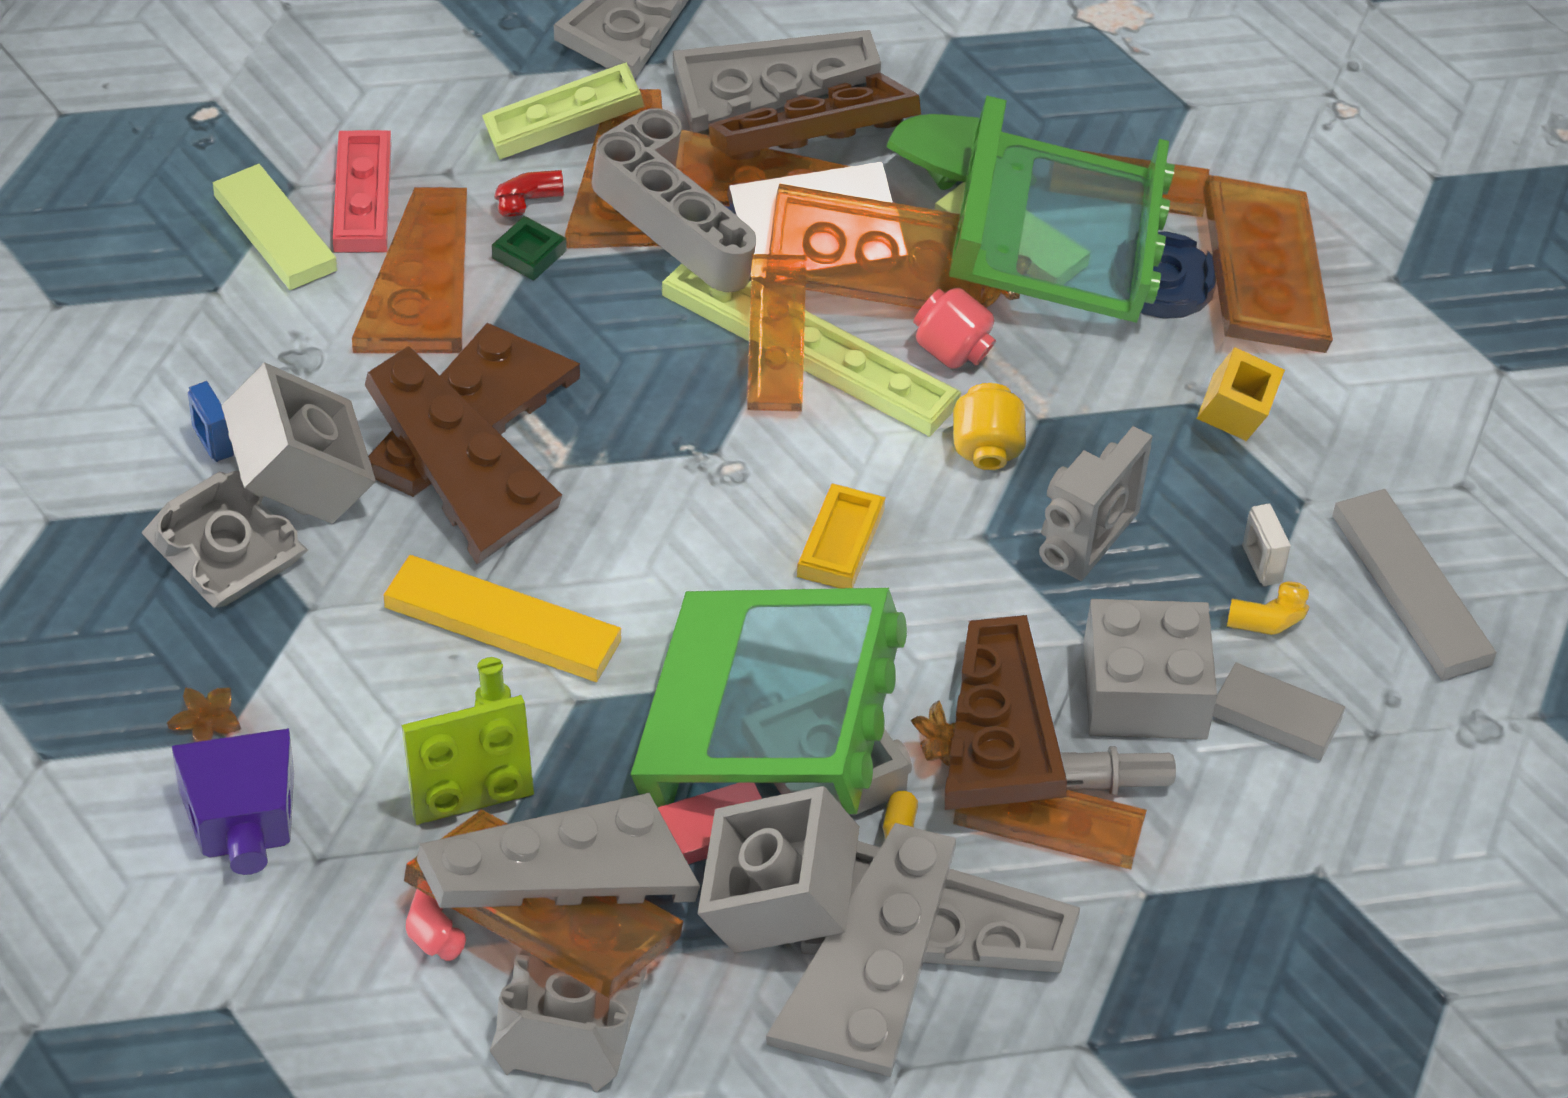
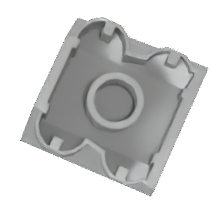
M219 471L167 502L142 531L145 538L213 608L227 606L292 566L308 551L298 540L297 530L287 518L273 515L261 503L263 497L256 496L244 488L240 479V471H233L227 474Z
M528 940L523 945L522 950L518 951L515 958L511 984L503 987L499 996L497 1026L490 1048L491 1054L506 1075L516 1069L588 1083L596 1093L617 1076L647 971L644 962Z

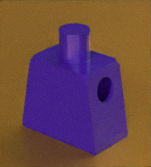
M289 728L173 745L172 753L178 790L202 855L209 858L229 855L230 868L237 874L251 875L262 871L268 864L266 849L285 846L291 840L294 764Z

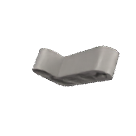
M660 108L647 109L604 133L598 139L593 167L592 187L596 194L712 288L723 292H736L744 289L748 285L757 244L756 233L747 223L676 168L682 130L680 119L668 110Z

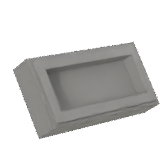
M1235 662L1217 695L1213 717L1321 761L1343 718L1345 706Z

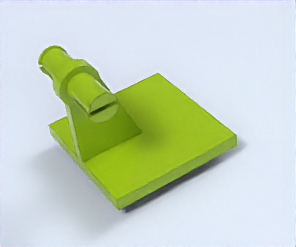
M487 657L480 660L477 664L480 687L475 692L474 707L401 725L412 812L416 825L534 795L525 701L522 695L511 697V689L508 685L504 684L503 664L498 658Z

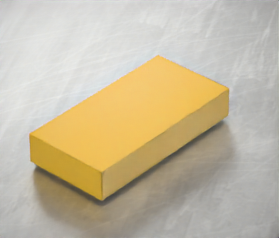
M831 483L797 564V577L836 588H853L884 513L886 497Z

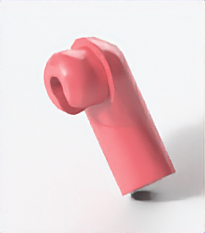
M423 877L418 883L406 919L407 935L426 954L430 956L437 954L445 961L454 960L464 949L466 944L465 933L459 928L452 927V920L442 912L443 908L439 907L426 878Z

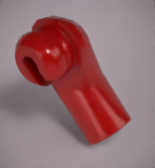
M562 170L522 173L498 185L494 199L499 201L498 212L503 217H517L525 213V199L564 196Z

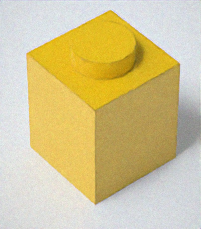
M1234 347L1213 373L1196 419L1247 441L1268 417L1285 369Z

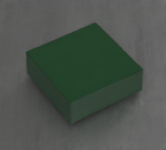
M523 216L491 245L492 259L533 281L567 251L566 237L526 216Z

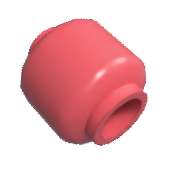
M960 288L951 289L946 293L938 289L921 307L913 321L918 326L916 340L919 345L950 369H957L968 360L974 365H978L996 342L989 335L994 326L993 314Z

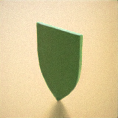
M945 114L914 116L901 122L895 128L886 147L914 164L925 168L938 188L946 190L951 188L957 181L966 183L974 134L979 118ZM1032 177L1029 189H1033L1036 184Z

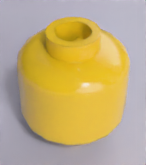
M982 383L971 387L965 395L958 399L953 409V431L956 452L964 459L973 461L975 467L983 470L1003 468L1007 461L1018 457L1026 446V411L1023 401L1014 393H1011L1007 386L1002 384Z

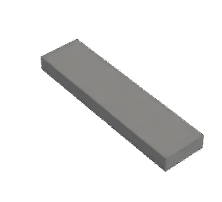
M1386 489L1336 502L1332 515L1440 679L1443 681L1492 666L1497 652Z

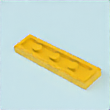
M411 554L383 594L384 608L594 682H598L621 642V627Z

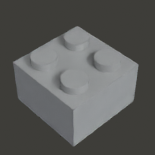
M264 362L221 405L229 431V439L232 442L239 467L240 479L244 488L256 496L270 498L292 507L300 514H309L333 524L376 482L352 402L347 398Z
M1091 599L1083 642L1089 736L1208 739L1217 698L1209 603Z
M825 786L715 809L698 915L734 953L845 933L860 826Z

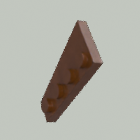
M1027 615L969 621L962 666L961 689L956 708L954 738H952L949 774L945 786V810L1066 797L1067 778Z

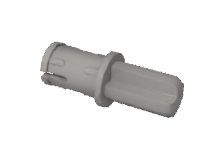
M1109 746L1108 752H1060L1067 778V790L1109 789L1111 795H1117L1119 787L1169 786L1174 784L1176 778V763L1174 755L1171 753L1118 754L1116 746Z

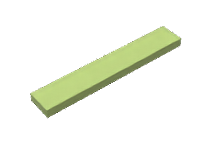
M680 264L662 282V296L929 437L953 413L954 405L961 397V391L750 281L744 289L736 292H723L712 288L686 266Z

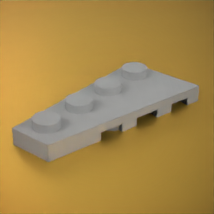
M584 0L554 24V40L608 69L627 62L635 80L689 0Z
M870 30L673 51V69L691 134L709 129L708 124L753 110L784 107L785 103H787L786 100L796 97H817L828 94L829 87L842 83H848L851 86L865 83V76L881 72V60Z
M650 793L420 843L417 862L440 908L521 906L524 898L540 897L555 900V905H581L583 896H616L617 904L643 903L645 895L672 894L673 902H695L700 888L696 877Z
M898 823L894 824L850 897L845 933L826 936L767 1033V1045L891 1077L956 849V838Z
M858 841L850 897L880 847ZM950 869L923 963L1061 973L1079 919L1080 907ZM826 936L801 941V954L815 955Z

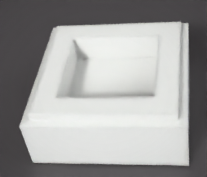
M1271 504L1253 506L1251 511H1249L1242 546L1259 582L1263 586L1282 583L1291 545Z

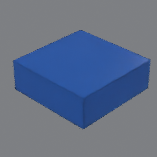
M208 381L190 386L187 393L192 427L209 456L215 462L234 456L222 404Z

